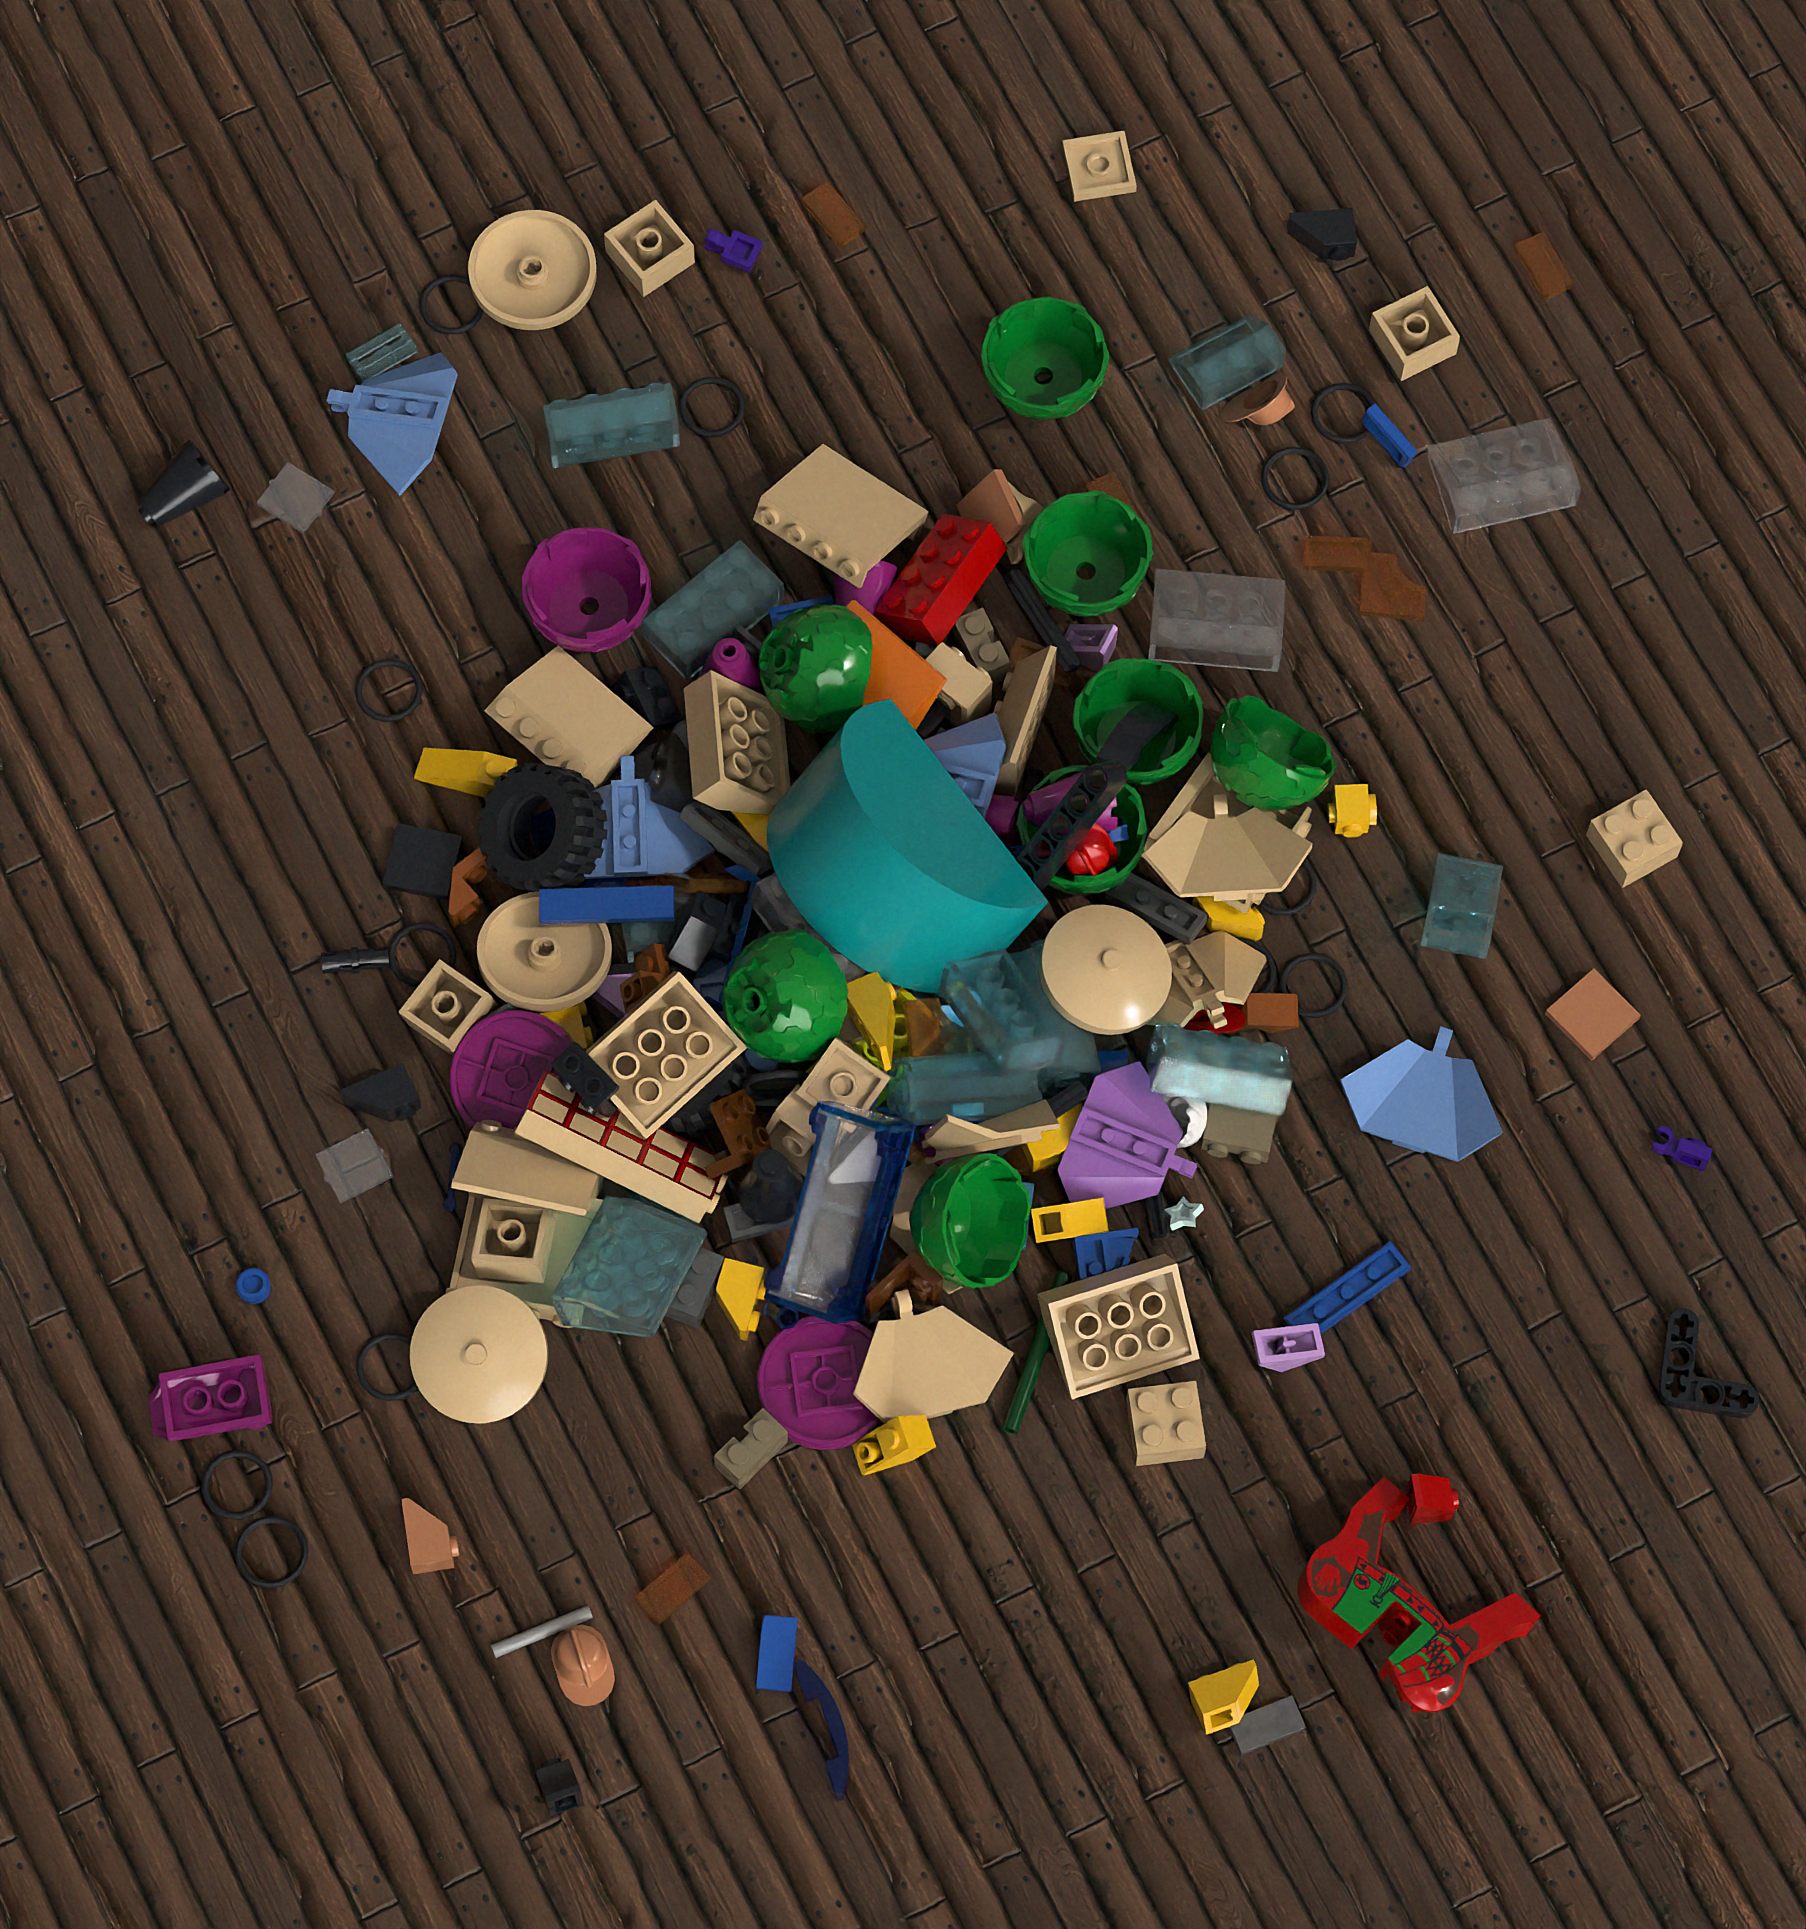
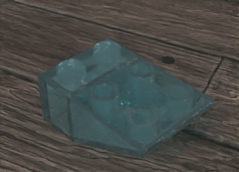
M1438 853L1420 946L1486 959L1496 915L1503 866Z

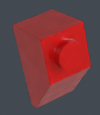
M1419 1473L1411 1474L1405 1490V1495L1410 1498L1407 1503L1410 1526L1451 1521L1455 1512L1454 1509H1459V1499L1456 1488L1451 1489L1449 1478Z

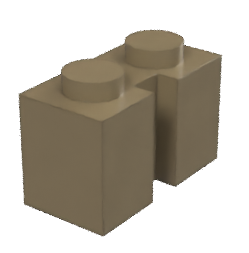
M982 607L959 617L953 626L952 636L959 650L966 657V661L975 668L977 666L983 668L990 675L993 681L992 685L1005 680L1007 672H1010L1011 662L1000 640L993 643L994 628L984 608Z
M1211 1101L1201 1150H1206L1208 1154L1220 1158L1227 1157L1228 1152L1241 1155L1240 1159L1248 1164L1267 1163L1277 1115Z
M764 1408L743 1427L744 1439L741 1442L732 1437L714 1455L715 1467L739 1490L788 1442L787 1430Z

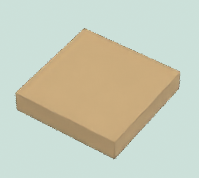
M1125 131L1062 140V149L1074 202L1136 192L1137 185Z
M836 1037L796 1094L850 1133H853L892 1076Z

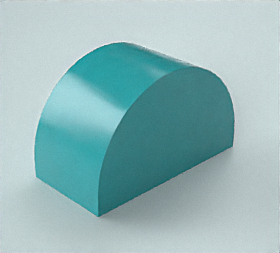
M891 699L874 702L856 710L781 797L771 811L768 820L767 845L773 868L783 889L800 914L824 940L847 959L870 973L877 971L883 980L890 981L892 984L907 989L927 993H948L972 987L1048 903L1045 896Z

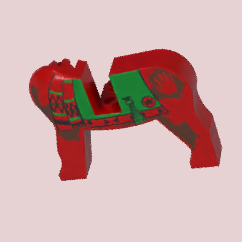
M1384 1476L1351 1508L1341 1525L1339 1534L1334 1539L1321 1545L1313 1553L1300 1574L1297 1584L1298 1598L1303 1609L1314 1620L1351 1649L1382 1620L1378 1628L1382 1631L1383 1640L1391 1647L1399 1646L1388 1657L1378 1672L1382 1681L1384 1682L1389 1675L1398 1691L1400 1702L1405 1701L1409 1704L1412 1712H1438L1450 1707L1459 1696L1468 1665L1492 1654L1499 1645L1508 1640L1524 1638L1535 1626L1541 1615L1520 1596L1513 1593L1449 1625L1438 1610L1416 1589L1389 1570L1379 1566L1377 1562L1384 1523L1395 1521L1410 1500Z

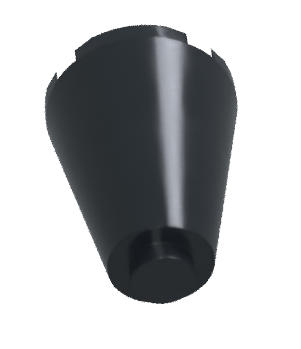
M188 440L141 497L139 502L142 507L138 511L149 525L156 522L158 526H161L225 495L230 491V488L194 443Z
M773 1149L760 1152L743 1171L737 1184L738 1202L744 1213L748 1217L766 1222V1224H779L791 1219L799 1211L805 1196V1185L799 1171L782 1153Z

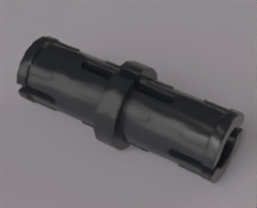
M388 946L371 949L351 947V950L323 952L321 953L323 974L340 971H353L354 974L360 973V970L370 968H389Z

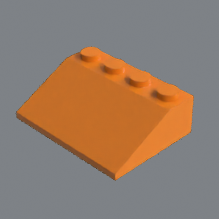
M852 600L846 607L862 618V621L866 623L872 635L873 648L870 677L864 692L863 706L891 699L916 731L948 679L856 600Z

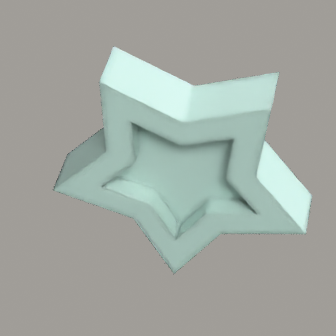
M1183 1196L1176 1206L1164 1209V1212L1171 1219L1170 1227L1173 1231L1182 1226L1196 1227L1195 1218L1204 1208L1202 1204L1189 1203Z

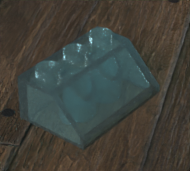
M1249 314L1169 357L1168 362L1200 409L1204 410L1284 366L1286 348L1268 323Z

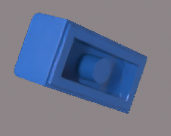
M763 1615L756 1689L791 1692L798 1628L797 1618Z

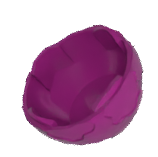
M573 528L544 539L537 546L533 556L526 565L524 574H522V597L526 612L535 627L551 642L575 652H599L610 649L628 639L644 620L652 597L649 569L640 555L641 552L638 546L632 540L626 539L605 528ZM587 602L595 603L598 606L597 612L592 615L582 613L580 608Z

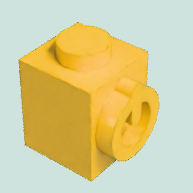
M1368 784L1334 786L1332 803L1327 805L1328 823H1334L1335 834H1343L1345 837H1358L1363 833H1368L1369 825L1377 824L1375 794H1368Z

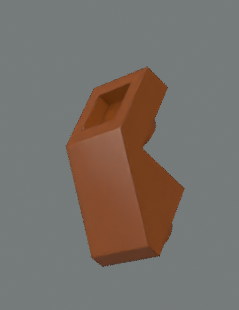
M477 848L453 867L448 912L450 923L454 928L461 923H469L476 917L480 909L479 896L469 886L470 884L475 885L487 875V870H489L485 862L488 858L482 855L480 848Z
M654 943L634 957L637 973L619 985L626 1014L671 974L669 963L665 961V945Z
M1250 993L1244 1005L1229 1003L1243 1011L1246 1015V1023L1243 1028L1226 1034L1254 1028L1268 1033H1276L1299 1027L1298 995Z

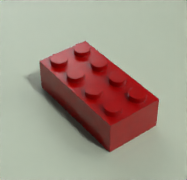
M942 514L874 612L881 623L900 639L938 646L945 639L1008 548L991 522Z

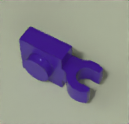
M710 228L704 239L706 241L705 249L713 253H722L721 262L749 274L763 248L762 241L736 230L733 231L731 237H728Z
M1659 1126L1656 1134L1665 1137L1667 1143L1659 1144L1653 1142L1651 1150L1654 1153L1672 1156L1673 1161L1705 1171L1713 1151L1712 1148L1707 1147L1703 1141L1696 1138H1680L1679 1141L1670 1128Z

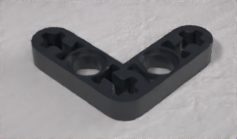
M1686 1308L1675 1310L1670 1315L1666 1325L1658 1387L1660 1400L1665 1405L1673 1408L1734 1418L1750 1417L1756 1411L1759 1404V1395L1752 1386L1693 1376L1699 1319L1692 1310ZM1680 1318L1686 1319V1325L1691 1326L1687 1328L1683 1341H1677L1680 1328L1678 1325H1674V1323L1679 1322ZM1676 1349L1684 1351L1688 1356V1362L1683 1366L1674 1365L1669 1359L1671 1351ZM1674 1374L1680 1375L1678 1389L1683 1391L1679 1393L1677 1398L1671 1397V1391L1666 1390V1388H1670ZM1708 1387L1714 1389L1718 1394V1401L1714 1404L1704 1403L1699 1397L1701 1389ZM1725 1391L1730 1392L1727 1398L1738 1399L1740 1394L1746 1395V1401L1751 1402L1747 1404L1745 1409L1740 1408L1739 1402L1732 1400L1728 1401L1727 1407L1722 1406Z

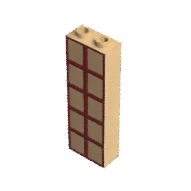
M547 1070L544 1071L515 1133L697 1223H700L705 1212L712 1214L720 1198L718 1194H720L728 1178V1175L723 1173L709 1179L704 1167L716 1161L713 1156L715 1153L662 1127H659L645 1139L618 1110L609 1118L599 1113L593 1116L581 1105L580 1101L583 1098L576 1091L571 1093L558 1081L559 1076Z

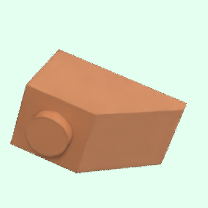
M401 1499L410 1565L413 1574L455 1568L453 1557L460 1556L457 1536H450L446 1524L411 1499Z

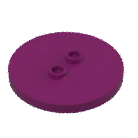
M504 1011L479 1021L459 1042L450 1066V1090L460 1116L471 1128H473L476 1122H481L482 1120L497 1121L502 1124L501 1127L514 1129L517 1127L544 1071L547 1070L559 1077L561 1076L551 1064L574 1042L573 1039L555 1021L530 1011Z
M821 1314L808 1316L783 1328L766 1347L757 1373L759 1401L761 1407L787 1430L790 1441L811 1449L835 1450L855 1444L881 1424L882 1421L853 1395L874 1334L863 1324L839 1315Z

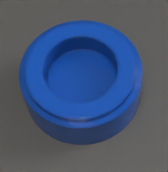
M249 1268L239 1274L236 1280V1290L244 1302L258 1304L269 1296L271 1283L268 1275L263 1270Z

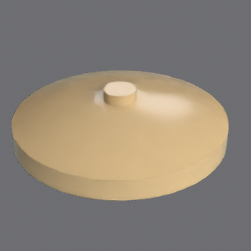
M524 210L505 215L491 223L479 235L472 247L468 261L471 291L479 306L494 320L506 326L521 330L552 328L574 317L590 299L597 278L594 249L588 237L575 223L556 213L542 210Z
M539 891L513 897L497 907L484 922L477 941L478 966L487 986L505 1002L530 1011H557L584 1001L601 986L609 972L612 959L611 937L606 923L540 925Z
M1089 905L1075 909L1055 923L1044 939L1040 949L1038 962L1039 976L1047 998L1064 1018L1084 1030L1106 1035L1123 1034L1136 1030L1149 1022L1157 1014L1169 994L1172 968L1163 941L1147 922L1125 909L1110 905Z
M482 1285L466 1286L441 1296L423 1313L412 1336L410 1365L420 1392L438 1411L462 1422L490 1423L515 1414L535 1396L547 1370L548 1343L539 1318L522 1299L497 1287Z

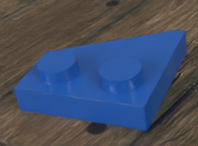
M1134 1227L1072 1237L1078 1281L1127 1266L1130 1261L1129 1255L1134 1239H1137L1139 1233L1138 1228Z

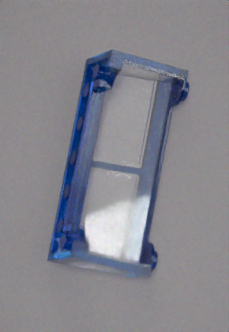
M835 1101L817 1102L809 1116V1125H811L813 1134L817 1136L782 1264L776 1266L774 1270H769L765 1277L764 1288L766 1291L764 1299L834 1324H841L864 1318L865 1297L867 1295L865 1291L875 1278L917 1124Z

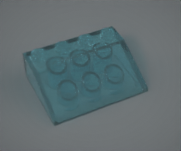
M605 1196L550 1298L563 1326L653 1338L707 1236L706 1230L636 1199Z

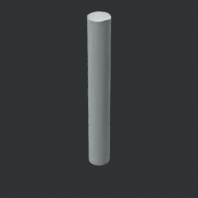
M587 1605L492 1644L491 1648L495 1658L592 1619L593 1616Z

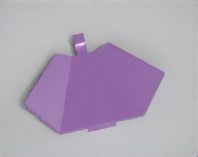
M1140 1061L1096 1076L1093 1081L1089 1096L1080 1112L1057 1170L1070 1203L1104 1197L1105 1209L1156 1196L1159 1194L1168 1169L1174 1170L1188 1178H1193L1198 1164L1174 1155L1184 1131Z

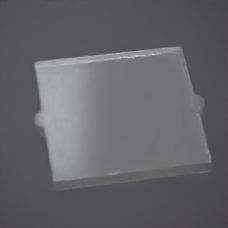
M288 462L277 477L269 481L270 486L257 501V505L304 534L314 519L322 515V509L334 495V490Z
M368 1128L315 1154L325 1174L324 1181L325 1183H330L340 1204L393 1178V1174L383 1157L384 1150L378 1148Z

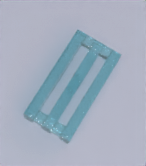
M400 323L346 354V359L349 364H352L353 370L356 374L358 373L363 383L364 380L379 375L418 353V349ZM398 336L402 337L401 339L392 343L391 345L387 347L384 346L383 348L377 350L375 354L364 359L363 361H358V359L383 346L384 344L390 342L391 340L397 338Z

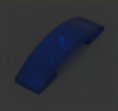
M799 1660L794 1662V1670L804 1701L806 1703L819 1699L838 1757L826 1761V1769L838 1802L844 1800L849 1773V1753L845 1727L839 1709L826 1685L808 1665Z

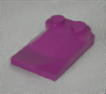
M260 1354L158 1374L159 1381L155 1389L148 1396L153 1435L163 1437L169 1442L244 1428L259 1430L272 1423V1407L267 1375Z

